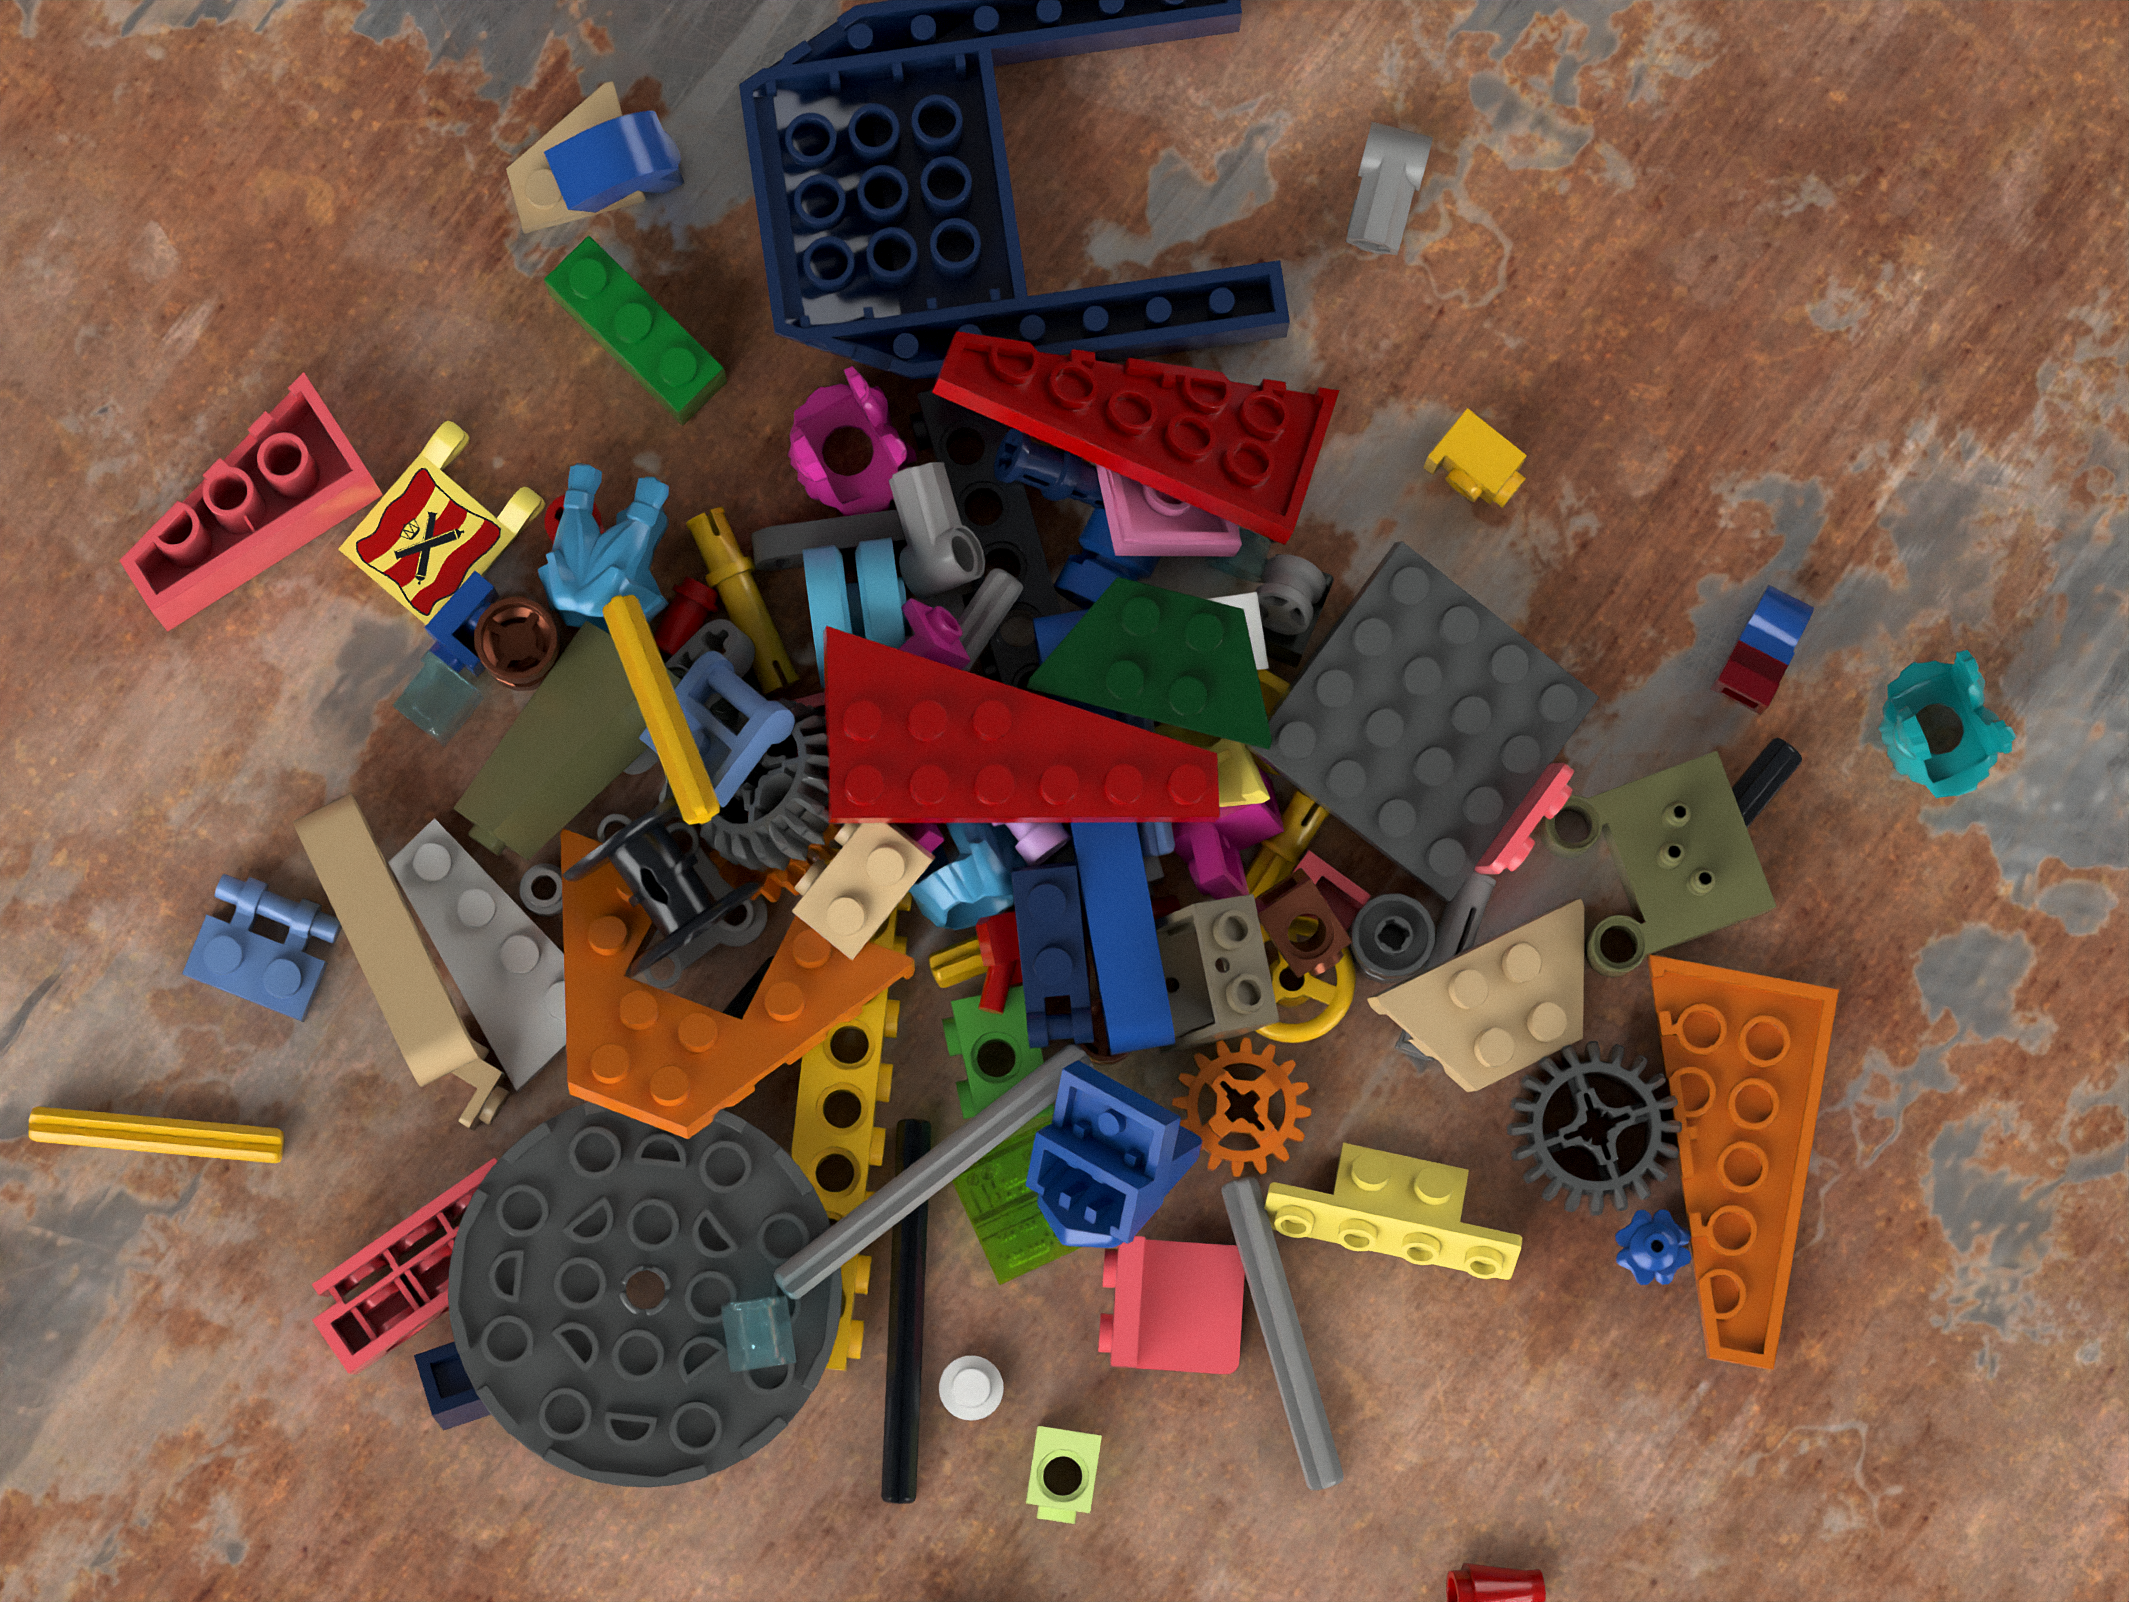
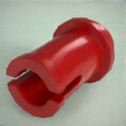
M688 576L685 577L681 586L674 584L671 589L676 595L653 635L658 649L670 656H673L701 629L709 612L716 614L719 609L714 605L719 593Z

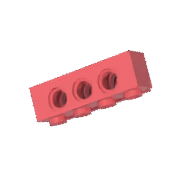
M494 1157L312 1284L319 1296L329 1297L332 1295L337 1302L312 1319V1321L348 1374L358 1375L449 1311V1267L454 1241L459 1226L455 1227L451 1221L466 1211V1207H468L473 1194L487 1173L497 1163V1158ZM444 1227L447 1232L445 1236L406 1263L401 1264L398 1258L414 1248L412 1246L414 1243L428 1234L430 1236ZM390 1264L393 1272L353 1300H347L345 1295L358 1287L361 1280L375 1271L378 1273Z

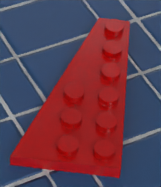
M957 331L949 345L932 393L1286 545L1294 532L1340 390L1318 387L1315 394L1286 390V382L1263 379L1258 386L1229 381L1223 372L1128 358L1125 365L1095 360V352L1075 349L1071 350L1069 356L1038 352L1030 342Z
M826 626L823 631L826 750L828 755L827 779H829L828 823L1216 822L1220 818L1218 757L1215 752Z

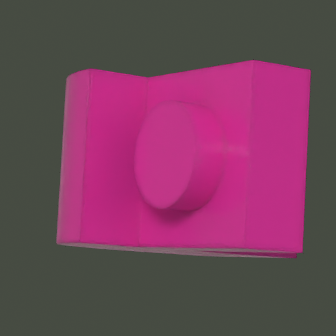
M1257 764L1256 766L1270 796L1269 800L1259 804L1220 807V818L1216 822H1171L1175 842L1174 851L1188 865L1192 880L1199 892L1204 896L1210 894L1215 900L1249 895L1239 851L1284 832L1273 782Z

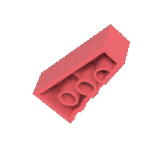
M304 372L288 387L290 393L269 414L265 411L247 429L249 434L224 460L219 458L202 475L204 480L183 502L177 501L119 560L151 612L167 632L383 496L371 474Z

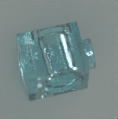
M785 1294L720 1304L731 1372L796 1363L788 1301Z

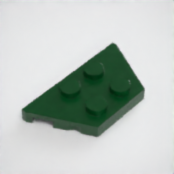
M1117 577L1029 678L1027 686L1029 689L1270 750L1272 737L1246 617L1242 608Z

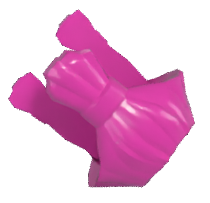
M851 366L843 369L849 385L837 384L825 388L820 386L807 397L806 403L794 411V425L789 434L791 446L787 455L791 459L792 467L798 472L797 480L804 485L806 493L811 498L817 501L820 500L825 505L836 507L844 516L875 513L888 509L890 501L894 499L889 480L893 478V474L907 469L909 464L917 460L915 449L900 438L897 429L892 426L884 392L878 386L870 388L863 376ZM849 426L862 430L871 439L874 452L871 463L861 473L847 477L834 473L825 464L822 451L825 440L835 430Z

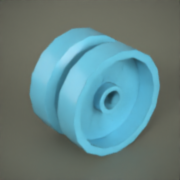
M892 537L859 542L855 550L858 582L846 583L842 553L835 545L807 548L802 551L821 688H825L823 631L826 626L896 649L906 642L905 636L911 635L910 623L901 609V606L907 600L903 577H897Z

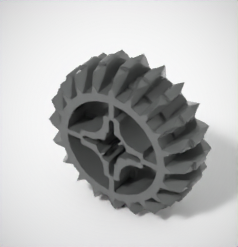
M781 698L778 702L790 710L795 718L791 734L784 741L770 745L724 808L720 806V812L712 817L711 821L704 824L698 823L699 827L702 828L700 836L706 840L709 846L719 851L721 857L734 865L739 863L750 870H758L762 873L769 867L784 871L791 858L806 861L808 846L811 843L825 845L823 832L829 824H841L828 823L829 779H827L828 755L826 750L825 714L811 705L805 706L801 702L797 703L796 701H789ZM739 711L737 725L731 729L739 734L749 719ZM797 748H798V757H796V749H797Z
M1589 1041L1586 1044L1584 1062H1579L1576 1051L1571 1045L1564 1046L1560 1050L1564 1068L1560 1070L1553 1060L1547 1056L1543 1057L1538 1061V1066L1547 1079L1545 1083L1531 1075H1525L1520 1081L1522 1087L1534 1095L1533 1100L1513 1098L1510 1102V1109L1527 1115V1122H1515L1507 1125V1134L1514 1137L1526 1135L1528 1145L1520 1146L1511 1151L1512 1160L1521 1161L1532 1155L1537 1165L1523 1174V1180L1530 1184L1536 1181L1542 1174L1549 1178L1551 1181L1541 1193V1198L1547 1202L1557 1195L1560 1188L1567 1190L1568 1193L1564 1201V1210L1572 1213L1576 1211L1581 1195L1588 1196L1590 1215H1601L1604 1208L1603 1195L1608 1194L1617 1212L1624 1211L1628 1208L1625 1188L1629 1187L1637 1198L1645 1200L1651 1195V1192L1641 1177L1646 1174L1658 1182H1663L1668 1177V1172L1665 1168L1654 1161L1656 1156L1665 1159H1674L1678 1156L1679 1149L1672 1144L1661 1142L1662 1134L1672 1135L1681 1132L1682 1123L1676 1120L1662 1121L1660 1113L1677 1106V1099L1675 1096H1667L1656 1101L1652 1091L1662 1086L1666 1078L1662 1073H1658L1644 1083L1638 1077L1648 1061L1644 1056L1639 1055L1636 1057L1628 1069L1620 1066L1624 1056V1047L1622 1045L1615 1044L1611 1048L1607 1062L1600 1061V1047L1597 1041ZM1586 1076L1603 1077L1618 1083L1634 1097L1637 1104L1622 1108L1606 1106L1599 1100L1595 1089L1590 1088ZM1567 1082L1572 1094L1570 1098L1573 1110L1571 1121L1566 1127L1543 1135L1542 1123L1546 1105L1555 1090ZM1585 1111L1597 1112L1596 1120L1602 1116L1607 1121L1618 1117L1624 1118V1121L1609 1127L1610 1130L1601 1135L1602 1146L1591 1145L1592 1137L1586 1141L1581 1136L1569 1140L1564 1139V1136L1574 1133L1578 1130V1127L1587 1122ZM1644 1122L1645 1139L1641 1153L1633 1166L1621 1176L1616 1162L1619 1159L1615 1145L1617 1136L1623 1129ZM1570 1148L1582 1150L1589 1156L1594 1169L1598 1168L1602 1181H1588L1571 1175L1555 1162L1551 1153Z

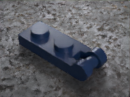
M1077 862L1012 867L1011 875L1030 1049L1049 1047V1040L1074 1038L1075 1044L1095 1042ZM1070 995L1072 1013L1047 1015L1045 997Z

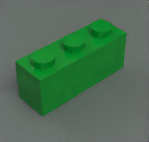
M589 235L543 279L549 295L682 426L727 383L724 368Z

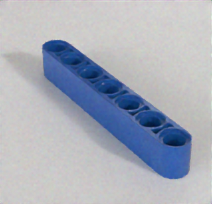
M1089 609L1032 619L1040 666ZM1045 693L1046 698L1118 721L1115 710ZM1068 823L1070 835L1072 836L1071 842L1074 859L1077 862L1079 887L1110 1054L1116 1055L1175 1044L1171 1010L1137 823Z

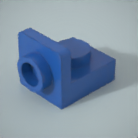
M476 571L469 576L424 628L429 636L436 641L430 647L429 652L456 675L466 667L478 677L485 667L481 660L460 641L467 633L474 638V630L480 616L500 596L495 587Z

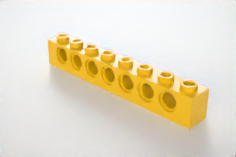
M832 848L837 854L841 850ZM825 860L824 864L828 866L832 860ZM907 892L880 928L870 938L869 942L906 955L908 937L896 936L899 910L911 912L913 898L911 893ZM890 986L864 1004L860 1015L850 1022H841L828 1031L827 1038L802 1056L791 1158L814 1187L828 1219L836 1222L876 1193L874 1191H867L870 1165L882 1166L886 1128L874 1127L877 1101H890L893 1064L882 1063L884 1037L897 1038L901 1000L889 999ZM848 1029L862 1032L869 1042L865 1057L853 1064L842 1063L832 1054L834 1038L840 1032ZM838 1093L852 1094L861 1103V1115L857 1122L850 1127L838 1128L832 1126L825 1118L824 1110L827 1101ZM834 1156L847 1159L854 1168L852 1183L848 1188L840 1192H829L823 1189L817 1179V1172L821 1163ZM859 1252L841 1266V1314L835 1343L825 1369L847 1371L848 1358H861L865 1321L853 1319L855 1294L868 1295L872 1256L860 1255Z

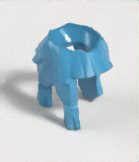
M576 463L575 466H570L568 490L565 493L563 505L565 509L556 532L552 551L546 554L548 564L538 569V576L544 586L549 608L551 611H556L567 626L581 628L584 622L588 621L603 631L610 633L603 616V607L611 602V598L617 595H634L639 599L649 624L669 605L661 595L658 585L650 573L654 552L669 525V519L665 515L664 507L662 506L669 496V486L661 483L655 477L646 476L645 478H639L634 501L626 509L616 514V525L610 527L601 535L599 526L592 516L594 495L601 484L602 471L589 464Z
M946 823L960 855L953 862L949 863L945 851L940 844L931 852L936 858L908 891L911 893L922 915L937 927L954 930L973 927L980 918L1001 914L1014 905L1012 867L1029 865L1016 850L1015 846L1018 840L1005 824L994 827L992 823Z

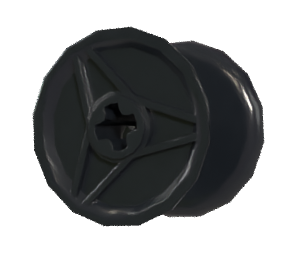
M674 795L618 831L562 874V877L567 881L576 882L611 861L634 894L628 899L632 907L634 908L641 904L664 938L633 961L631 966L632 977L637 976L676 949H680L721 921L722 917L765 886L761 881L750 880L716 901L693 867L699 862L696 856L692 854L686 857L664 826L665 823L680 813Z

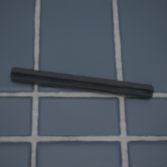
M902 1119L897 1123L895 1177L931 1150V1124L929 1121L924 1119ZM929 1199L892 1226L881 1497L886 1503H913L917 1492Z

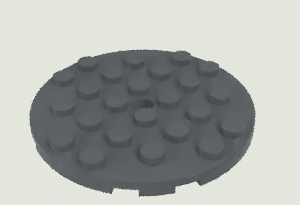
M592 1102L584 1103L544 1121L519 1139L491 1168L473 1194L462 1217L454 1241L449 1267V1314L456 1349L476 1394L490 1414L508 1434H511L526 1448L542 1457L549 1464L592 1481L623 1487L650 1488L672 1486L708 1477V1475L722 1471L749 1458L771 1442L788 1426L789 1422L804 1406L821 1379L835 1343L841 1314V1267L799 1299H790L785 1295L776 1283L773 1274L778 1267L831 1227L828 1216L814 1187L784 1149L764 1132L741 1117L724 1109H721L714 1116L713 1122L690 1139H686ZM649 1270L661 1277L665 1285V1293L658 1305L642 1309L630 1302L626 1293V1286L632 1275L639 1271Z

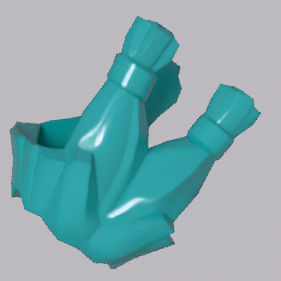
M1968 650L1957 651L1954 664L1940 663L1936 660L1924 663H1911L1900 672V676L1887 685L1888 699L1882 707L1883 719L1878 729L1882 733V743L1887 747V756L1892 761L1893 768L1902 776H1909L1912 782L1926 785L1935 798L1960 796L1977 790L1978 783L1989 777L1988 770L1997 762L1998 752H2003L2004 754L2011 752L2012 741L2017 738L2012 727L2006 726L2004 720H2000L1993 711L1984 707L1985 696L1983 691L1985 680L1982 674L1978 672L1979 666L1976 659ZM1941 704L1952 708L1961 718L1963 735L1959 745L1951 752L1936 755L1930 753L1928 742L1916 718V714L1925 706Z

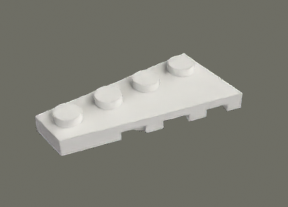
M434 818L388 863L514 1088L519 1093L566 1048L564 953Z

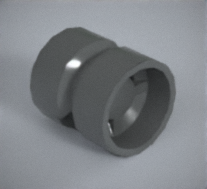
M1383 894L1368 901L1357 913L1348 932L1352 943L1347 948L1352 956L1355 968L1367 979L1381 984L1399 983L1412 977L1430 957L1435 944V925L1428 910L1416 899L1403 894Z

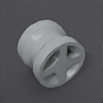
M1294 555L1274 556L1266 563L1262 572V582L1264 584L1258 586L1254 591L1257 592L1262 626L1277 633L1297 635L1305 632L1313 618L1312 604L1317 603L1322 597L1326 588V579L1313 563Z

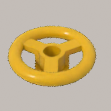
M1300 915L1294 918L1288 928L1289 940L1297 942L1296 934L1311 938L1317 931L1318 920ZM1260 923L1263 943L1270 940V937ZM1347 946L1341 950L1344 954L1343 958L1334 965L1337 976L1336 986L1319 980L1316 976H1311L1307 972L1302 975V987L1296 991H1288L1280 984V973L1291 968L1278 951V959L1269 966L1276 1004L1286 1008H1294L1303 1005L1312 998L1328 1006L1322 1013L1309 1021L1295 1024L1277 1022L1255 1031L1275 1041L1299 1043L1318 1038L1334 1028L1347 1013L1352 1003L1356 986L1355 966Z

